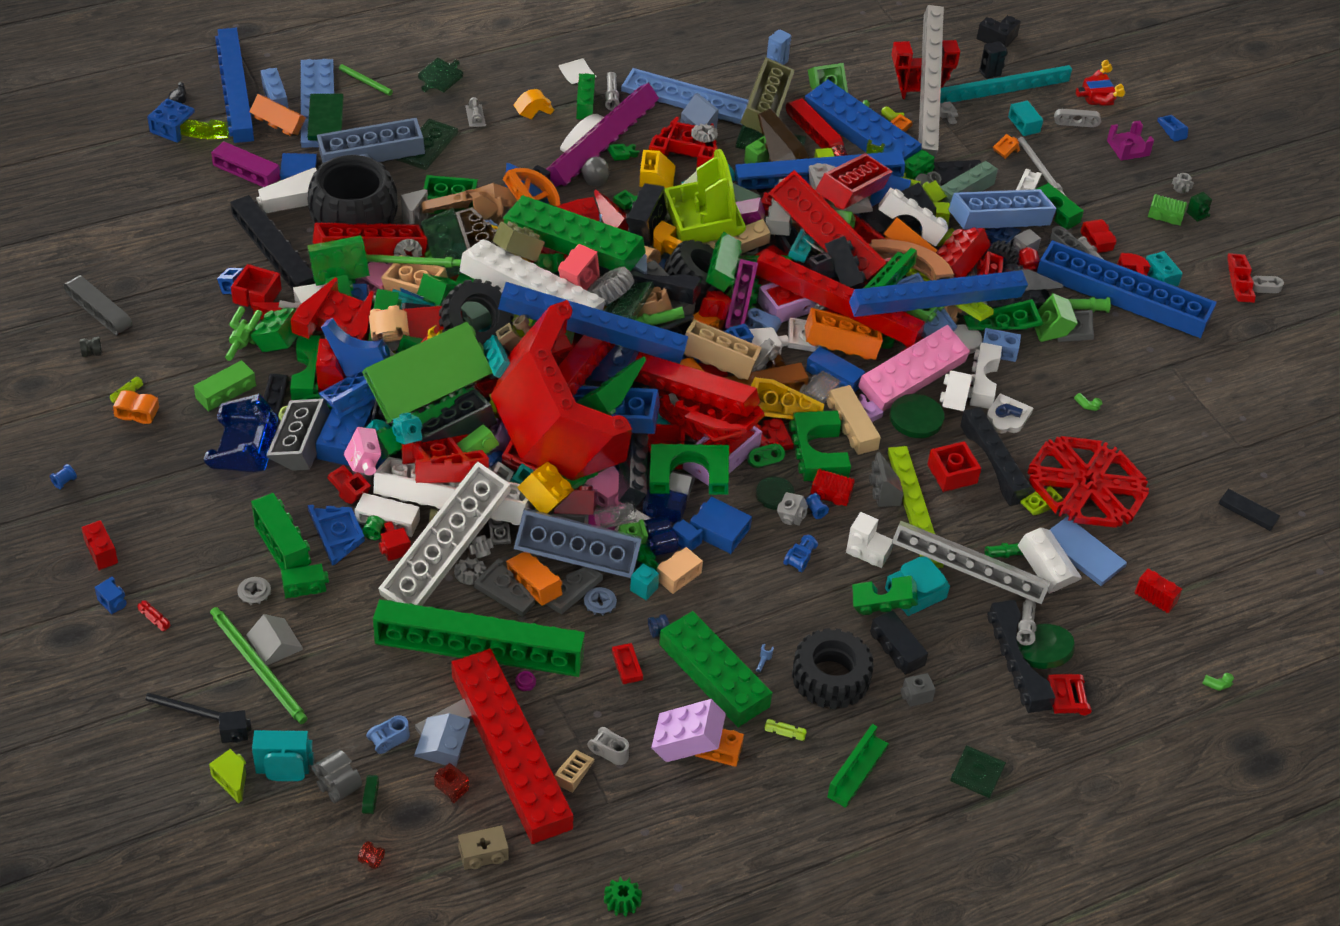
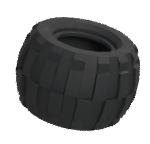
M345 155L332 158L318 167V171L313 173L309 183L308 209L314 224L347 223L357 225V223L369 225L393 224L398 209L397 189L390 172L385 169L381 162L375 161L373 158L359 155Z

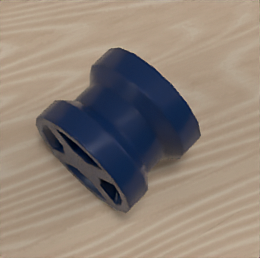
M661 614L658 618H648V627L653 638L658 637L661 629L669 625L665 614Z

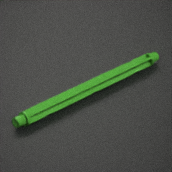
M214 607L210 611L214 621L279 699L293 719L297 720L300 724H304L308 720L304 710L293 699L225 613L220 611L218 607Z

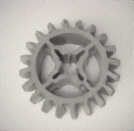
M626 267L615 268L599 277V279L591 284L587 291L605 299L604 306H606L631 288L634 283L633 275Z

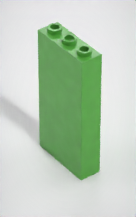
M468 322L377 362L362 371L388 424L393 422V419L398 418L402 413L417 411L462 388L487 378L493 373L484 355V348L477 341L475 330L471 325L469 326Z

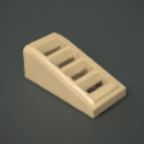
M575 750L554 775L558 785L573 793L594 763V758ZM579 758L585 761L586 763L584 764L576 759ZM575 763V764L581 766V768H578V767H576V766H574V765H572V764ZM568 774V775L572 776L573 778L571 779V778H569V777H567V776H565V775Z

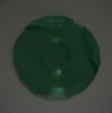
M776 476L767 477L758 483L756 498L759 502L763 503L764 507L777 510L778 504L782 502L785 493L794 494L795 492L792 484L786 479Z

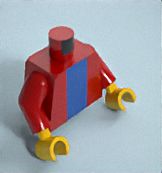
M1104 60L1101 64L1102 69H1098L1092 76L1085 78L1083 86L1076 88V96L1085 97L1090 105H1114L1117 96L1123 97L1125 95L1122 84H1118L1114 88L1108 75L1103 74L1104 72L1109 73L1112 71V65L1109 64L1108 60Z

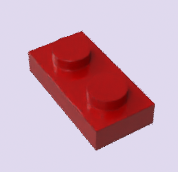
M632 643L613 646L611 652L622 684L642 681L643 674Z

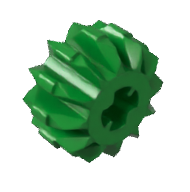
M620 876L618 882L611 880L610 886H606L604 903L607 904L608 911L615 910L614 914L616 916L619 913H623L626 918L628 911L634 914L636 907L641 906L642 891L639 889L637 882L631 884L630 877L623 881Z

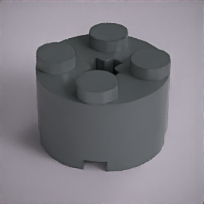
M342 750L333 752L312 765L313 772L319 778L317 781L318 787L323 793L325 791L328 792L334 804L362 786V780L357 769H352L350 766L352 761Z

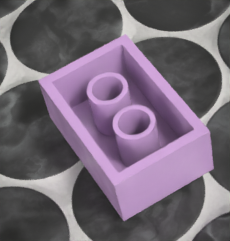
M712 699L659 713L651 748L665 762L719 749L726 713Z

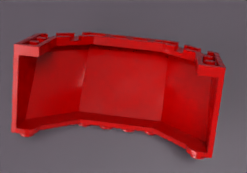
M565 300L549 306L511 351L508 357L510 364L501 378L498 379L492 391L491 399L521 462L541 467L548 461L557 468L560 475L574 481L625 462L627 460L632 428L624 416H610L575 402L553 357L572 350V345L566 335L567 320L572 316V307L569 301Z

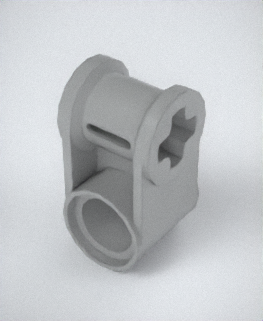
M600 727L595 738L587 743L588 748L594 754L609 760L615 765H623L629 759V742L606 727Z

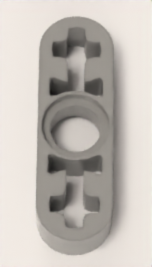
M1058 109L1054 113L1055 123L1058 125L1097 127L1101 123L1100 113L1097 111ZM1075 116L1082 117L1080 120L1073 119Z

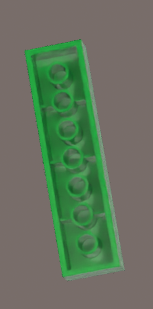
M524 195L520 197L503 217L505 223L511 221L518 224L521 228L526 227L539 234L540 239L545 242L544 247L569 255L572 249L581 244L597 251L599 266L609 270L626 267L631 272L646 253L642 236Z

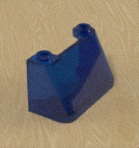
M260 393L221 403L217 418L225 428L218 452L214 449L206 451L204 456L206 465L212 469L254 473L264 471L268 462L267 451L271 446L278 426L275 412Z

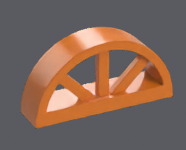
M515 168L508 170L503 177V181L517 201L522 195L538 201L547 197L550 205H560L559 194L555 186L547 177L535 170ZM530 183L541 189L542 193L532 197L529 193Z

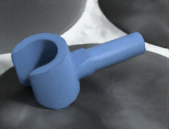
M763 644L761 647V659L756 669L759 673L766 660H770L774 648L772 647L770 651H766V644Z

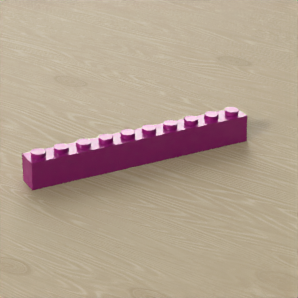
M649 82L632 92L546 168V170L551 172L550 180L555 187L561 184L565 186L570 183V178L581 173L580 169L583 168L589 158L599 157L600 151H605L609 147V143L618 140L619 134L622 135L628 131V126L630 127L637 123V118L643 117L646 114V110H650L655 106V102L659 97Z

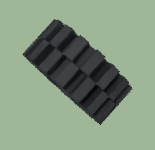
M1000 240L994 242L987 250L1005 257L1006 260H1003V267H1006V264H1017L1019 255H1017V250L1014 251L1015 246L1011 247L1009 242L1005 244L1004 240L1002 242Z

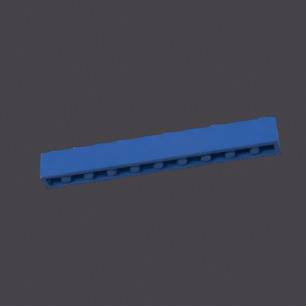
M237 28L217 29L218 36H215L224 101L225 105H228L225 108L228 126H230L228 127L229 136H233L234 143L254 141Z
M901 151L868 154L893 171L891 175L904 177L905 162ZM862 154L736 164L735 180L737 185L747 190L774 188L779 183V179H784L795 170L809 184L810 165L821 163L838 167Z
M1023 270L862 288L854 289L849 304L854 317L1019 298L1022 297L1028 283Z
M506 282L498 309L519 316L526 315L527 318L537 321L549 306L563 302L566 299ZM569 301L572 307V316L567 320L566 330L680 364L685 352L688 336Z

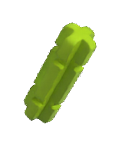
M135 377L131 382L119 388L118 392L112 393L110 395L111 402L115 404L121 391L135 392V389L142 387V379Z
M767 719L765 731L771 733L776 731V734L790 738L794 736L796 737L795 739L804 741L807 732L805 728L798 727L797 729L794 725L783 722L775 723V720Z

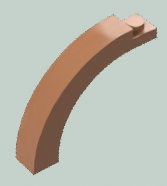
M874 239L869 244L883 259L892 258L897 252L905 254L910 248L917 250L916 264L912 268L922 272L931 281L954 278V273L949 264L941 256L925 247L910 242L890 239Z

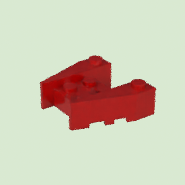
M957 40L942 41L941 88H943L947 80L949 81L951 72L958 65L960 49ZM909 41L893 42L892 60L902 99H905L906 92H920L922 58H912L913 51Z
M679 117L673 119L667 128L664 127L659 135L656 134L649 145V150L660 151L666 157H668L670 152L698 157L697 168L714 158V152L718 148L716 140L712 142L695 140L691 135L695 125L680 123Z
M335 277L299 305L291 318L292 333L309 339L317 326L322 327L326 320L333 318L337 325L350 336L368 341L370 332L369 315L370 310L374 309V291L369 293L365 301L356 299L338 291V278Z
M469 434L428 442L420 440L405 445L402 444V464L415 463L416 483L462 482L477 461L489 469V457L483 450L463 453L457 443Z

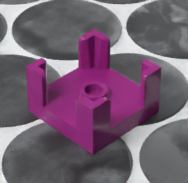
M1141 121L1132 122L1130 132L1116 134L1118 124L1111 125L1107 142L1121 161L1150 156L1154 139L1149 136L1145 143L1141 137L1143 129Z

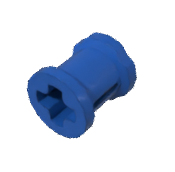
M65 464L62 470L56 474L52 473L50 479L56 488L62 489L64 484L70 480L77 479V475L70 465Z
M817 493L809 495L805 500L808 508L813 512V517L821 519L828 513L829 508L822 503L821 497Z

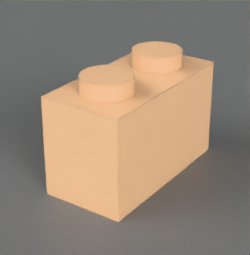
M687 547L675 552L670 559L658 565L659 583L674 594L702 573L703 560Z

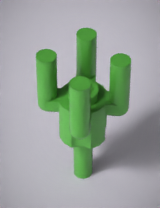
M240 306L230 321V327L234 331L229 338V342L232 345L225 356L228 361L233 359L238 349L246 347L248 342L256 344L250 335L263 314L260 310L255 311L249 323L244 319L239 323L245 308Z

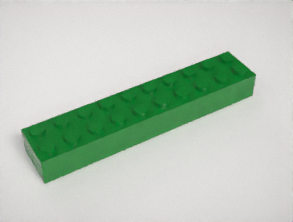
M381 599L378 601L373 617L375 644L458 658L491 649L498 664L575 677L580 676L584 658L585 632Z

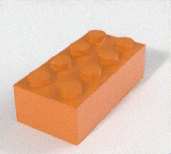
M815 308L810 309L805 324L806 342L809 344L824 346L833 351L840 350L848 355H859L864 359L876 360L883 341L881 332L846 316Z

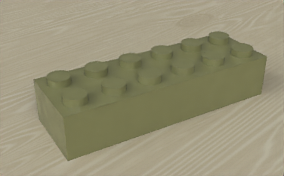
M765 57L740 123L762 134L758 114L771 108L779 117L795 70Z

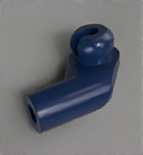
M1006 403L998 406L995 413L998 417L1002 418L1009 415L1020 418L1023 409Z

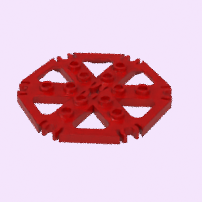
M1061 436L1056 437L1055 442L1051 439L1048 442L1046 441L1030 463L1027 473L1030 474L1029 484L1055 514L1060 510L1059 516L1068 514V521H1072L1073 517H1075L1073 523L1115 528L1117 526L1121 527L1124 521L1126 524L1133 521L1149 494V488H1146L1148 481H1146L1147 478L1121 450L1116 453L1117 447H1114L1112 450L1108 449L1107 442L1101 446L1103 441ZM1072 448L1091 450L1094 455L1089 463L1086 464ZM1046 456H1053L1064 469L1041 466V463ZM1116 463L1119 464L1129 476L1105 473L1107 472L1111 464ZM1044 486L1071 488L1063 501L1056 502L1044 489ZM1112 493L1133 496L1135 502L1131 509H1126ZM1091 498L1106 515V518L1086 517L1081 514V510L1088 499Z

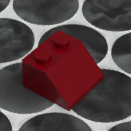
M592 485L579 486V489L574 490L554 509V513L594 515L597 508V489H593Z

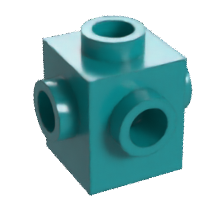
M402 413L398 418L393 419L394 425L392 430L397 442L405 445L423 440L421 433L422 422L419 417L411 415V413Z

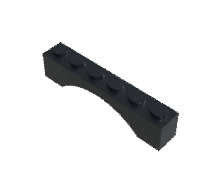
M792 226L789 236L775 235L777 247L787 255L798 236L794 226ZM810 250L804 263L796 261V263L828 278L837 277L833 259L826 252L817 255Z
M599 266L600 277L610 270ZM634 269L631 270L634 279L631 290L642 292L653 287H660L661 290L665 288L669 299L692 305L701 293V278L687 274L660 276L644 274Z
M977 407L964 410L960 427L967 438L976 442L988 456L996 473L1001 493L1008 505L1021 504V500L1029 496L1031 486L982 408Z
M1009 600L992 603L990 611L987 613V618L994 628L995 639L999 640L1001 654L1007 660L1008 671L1014 677V686L1020 692L1022 705L1026 707L1028 713L1052 710L1056 697L1049 681L1029 666L1024 660L1017 644L1016 630L1020 622L1021 613L1016 601Z

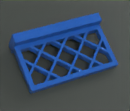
M362 372L348 376L319 393L320 397L325 399L326 403L335 410L340 418L375 398Z

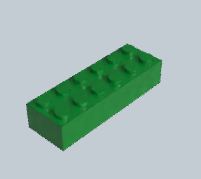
M694 611L661 629L659 645L703 692L726 713V716L737 727L770 708L773 692Z

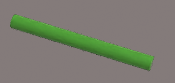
M343 64L340 65V71L389 96L392 95L393 90Z

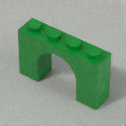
M838 411L793 413V420H790L789 427L790 432H793L792 441L796 445L795 456L796 460L799 459L798 470L799 474L803 476V481H814L818 469L849 478L851 464L848 452L822 453L816 451L808 444V442L816 438L839 437L841 422Z
M651 444L650 494H670V476L672 471L680 464L692 462L700 464L707 470L709 474V494L728 495L729 445Z

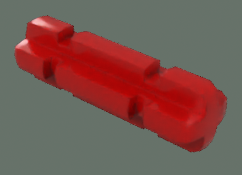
M143 600L138 604V610L145 614V617L161 631H166L170 628V621L163 617L153 606H150V603Z

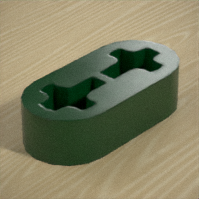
M367 775L362 802L363 814L375 813L379 789V776Z

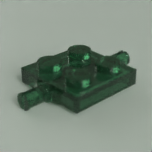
M436 58L419 72L418 78L426 83L421 87L422 91L427 92L430 88H435L444 93L463 77V71L456 68L460 65L459 60L455 59L452 63H447L440 58Z

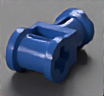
M804 535L799 545L795 544L787 552L783 564L786 566L789 564L802 573L810 560L811 551L818 546L816 539L811 535Z

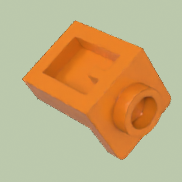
M1006 134L993 146V149L1006 159L1014 150L1017 153L1020 151L1019 141L1015 137H1010Z

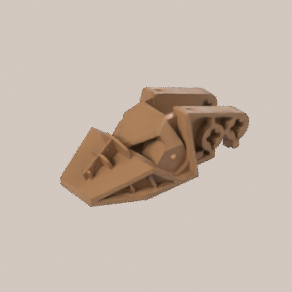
M491 183L476 189L465 190L461 193L421 202L423 213L430 214L440 209H447L448 211L463 207L468 209L469 204L473 201L474 209L482 215L484 220H492L499 225L501 221L504 222L503 217L506 215L508 207H513L517 200L509 188ZM458 220L425 228L427 238L437 239L442 235H462Z

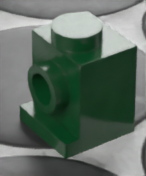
M1204 192L1192 196L1186 212L1197 222L1210 217L1209 210L1212 199Z

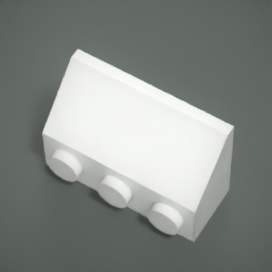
M1038 528L1025 534L1017 545L1037 576L1050 581L1047 590L1049 594L1082 579L1050 530Z

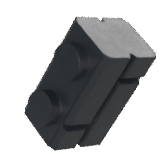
M1000 41L984 45L979 72L986 79L993 78V76H1001L1002 69L1005 67L1004 60L1008 51Z

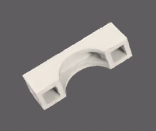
M890 188L879 203L878 210L892 219L903 214L912 215L917 218L922 225L921 237L935 247L948 231L947 222L943 218L935 217L929 209L921 208L911 198L907 199L898 189Z
M981 342L980 348L975 350L974 360H977V362H973L972 372H975V374H971L972 379L970 383L973 387H970L968 397L971 398V406L990 409L992 406L997 384L990 381L986 374L998 370L1002 346Z

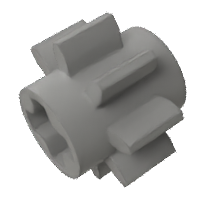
M1187 173L1177 174V177H1174L1172 181L1173 189L1178 193L1189 192V189H1192L1194 184L1192 177Z
M480 535L473 539L472 544L468 548L471 555L475 554L476 558H481L491 554L490 549L494 548L491 538L486 539L485 535Z

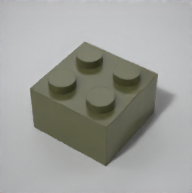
M501 221L493 239V242L505 251L537 262L545 243L540 239V235L534 233L533 230L526 227L521 228L518 224L508 221V223Z

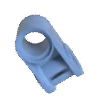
M752 308L747 313L748 320L745 324L749 329L772 327L777 332L781 326V320L777 316L766 313L758 308Z
M394 716L372 727L367 732L366 736L374 743L378 754L386 753L391 748L409 739L408 720L404 716Z

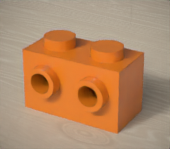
M723 729L719 749L695 756L736 767L743 746L744 734L734 730Z

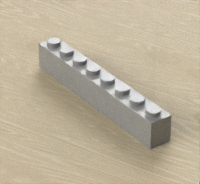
M900 521L892 540L893 544L1042 604L1049 588L1050 581L903 521Z

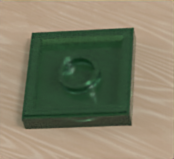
M966 745L950 781L990 798L1006 762Z

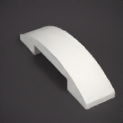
M592 114L584 118L568 134L560 150L563 152L567 151L604 117L599 114Z

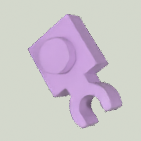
M860 394L859 401L870 420L873 422L883 417V411L873 401L867 402L865 395Z

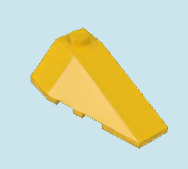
M755 377L751 384L752 387L757 388L760 399L758 406L767 417L793 419V413L817 412L824 409L823 403L774 379Z

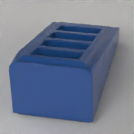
M1173 115L1158 118L1157 121L1174 142L1187 139L1188 127Z

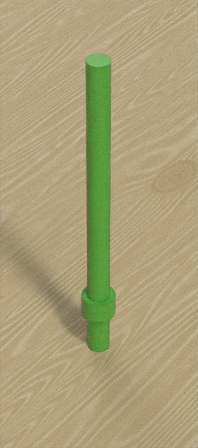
M366 254L367 262L445 266V268L460 267L461 259H454V257H445L443 259Z

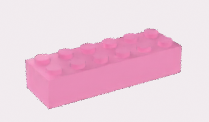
M947 324L862 375L858 387L870 401H873L884 412L892 406L896 399L907 394H914L950 372V370L965 363L970 351Z

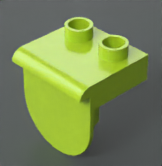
M716 149L714 158L696 168L697 182L665 188L667 210L673 226L677 228L678 239L681 241L694 240L695 242L701 241L705 243L718 240L723 232L733 237L741 235L746 230L745 223L735 202L734 188L726 157L721 149Z

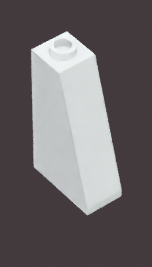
M316 168L258 189L259 197H256L259 207L266 213L308 206L309 183L313 173L317 171Z

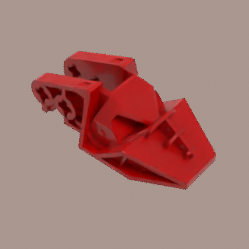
M663 394L660 398V416L680 428V430H683L685 434L697 442L703 437L710 438L713 442L725 438H735L753 429V426L765 416L764 411L759 406L748 417L680 395H676L679 401L675 403V406L671 403L669 395Z

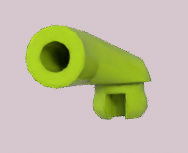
M887 106L881 110L882 115L888 121H892L899 114L904 116V113H895Z

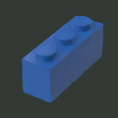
M821 346L807 359L806 371L835 388L850 385L854 392L859 389L858 385L862 375L865 374L864 370Z

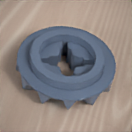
M593 588L584 597V605L587 607V611H592L594 615L601 613L603 616L607 612L611 613L612 609L616 608V596L607 588ZM598 597H600V600L603 602L602 606H600L597 602Z

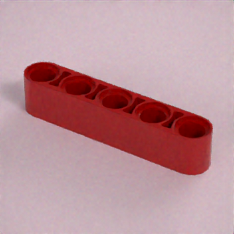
M803 98L786 103L787 114L821 149L832 148L834 152L843 148L842 137Z

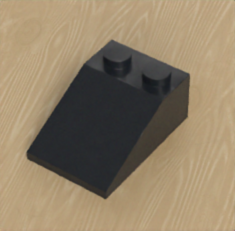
M1006 264V267L1002 268V272L1023 270L1028 283L1025 291L1063 288V284L1025 269L1023 265Z

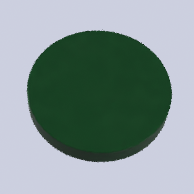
M907 394L893 402L890 410V421L897 431L908 437L928 438L941 430L944 422V411L938 402L928 396Z
M1037 624L1035 641L1031 645H1022L1017 641L1024 660L1030 667L1038 669H1050L1061 666L1072 658L1075 651L1072 634L1065 628L1053 624Z

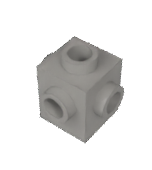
M786 492L782 502L778 504L777 512L783 523L800 526L802 519L806 517L808 505L804 496Z

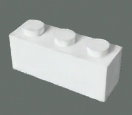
M363 493L355 508V516L359 524L366 525V521L371 515L379 516L386 523L392 521L395 530L404 527L407 535L410 537L413 536L420 521V509L418 506Z

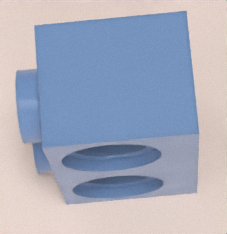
M985 328L982 343L1002 346L1000 359L1016 362L1021 334Z

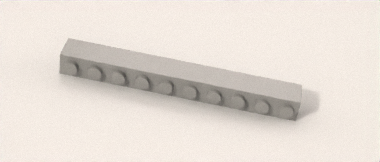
M928 5L923 19L918 142L922 144L924 151L935 157L939 145L944 7Z

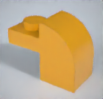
M538 89L524 92L514 104L520 115L531 120L539 110L550 115L554 111L551 101Z
M661 221L655 227L653 232V248L659 250L661 255L664 252L671 255L676 246L683 242L676 239L677 228L664 221Z

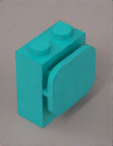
M918 557L902 565L900 571L887 577L885 586L887 592L892 587V578L911 575L916 581L918 605L912 606L910 609H902L907 616L946 599L950 588L945 576L927 557Z
M254 730L252 753L256 774H266V777L272 781H301L305 778V774H309L310 765H314V752H312L313 740H309L308 731Z

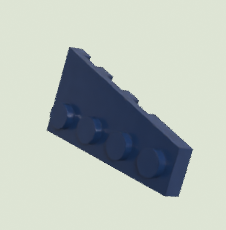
M615 345L585 380L586 386L600 387L603 382L614 377L616 373L635 361L639 351Z

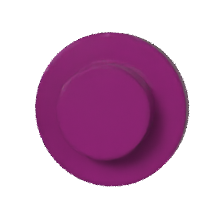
M522 671L517 675L515 685L521 691H530L536 686V678L531 672Z

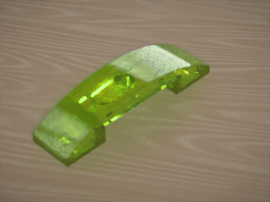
M187 119L180 125L181 135L201 139L228 137L227 122L211 119L209 123Z

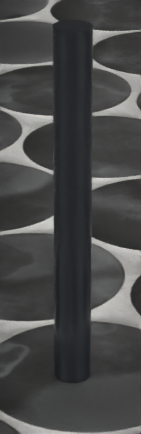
M147 693L146 701L218 721L219 713H222L152 693Z

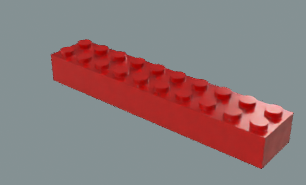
M488 649L451 661L452 678L462 699L465 700L471 712L472 720L531 844L573 830L574 815L492 650Z

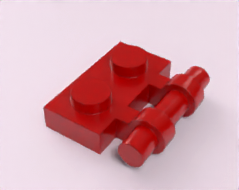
M781 418L764 420L762 426L758 423L754 425L762 431L759 447L776 443L781 445L784 450L793 449L794 443Z

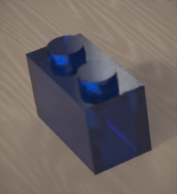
M649 487L643 501V514L668 522H680L687 507L688 495L670 490V494H650Z

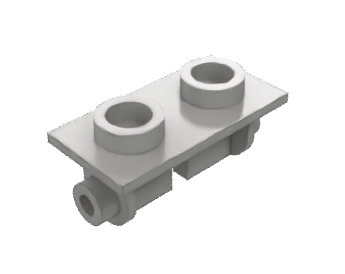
M472 97L469 100V105L465 106L469 127L486 126L482 104H479L477 98Z
M770 338L760 345L762 347L761 355L758 356L752 372L764 370L769 360H773L778 355L780 347L774 345L775 343Z

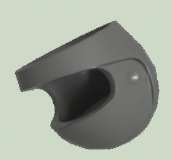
M591 157L582 168L584 180L588 185L598 187L607 182L610 173L608 164L603 158Z

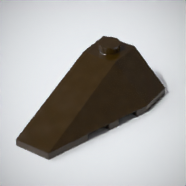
M771 108L758 114L761 131L766 139L765 148L768 149L770 156L769 162L810 158L804 146Z
M473 207L455 212L467 250L482 239L498 246L493 242L497 229H494L489 222H486L482 215Z

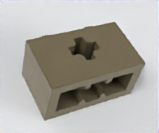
M502 825L458 835V848L464 870L478 869L484 865L500 864L508 860V845Z

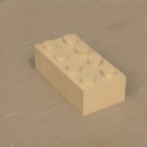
M695 319L685 336H688L684 352L685 356L697 358L704 364L716 366L720 371H728L740 379L748 380L762 347Z

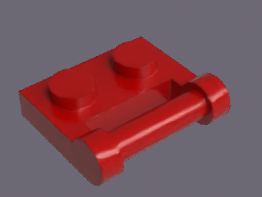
M1048 675L1047 680L1056 697L1053 704L1054 714L1079 713L1080 715H1088L1092 712L1085 694L1083 675ZM1071 684L1076 688L1079 703H1075Z

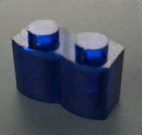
M667 516L643 520L648 534L647 546L655 556L678 551V538Z

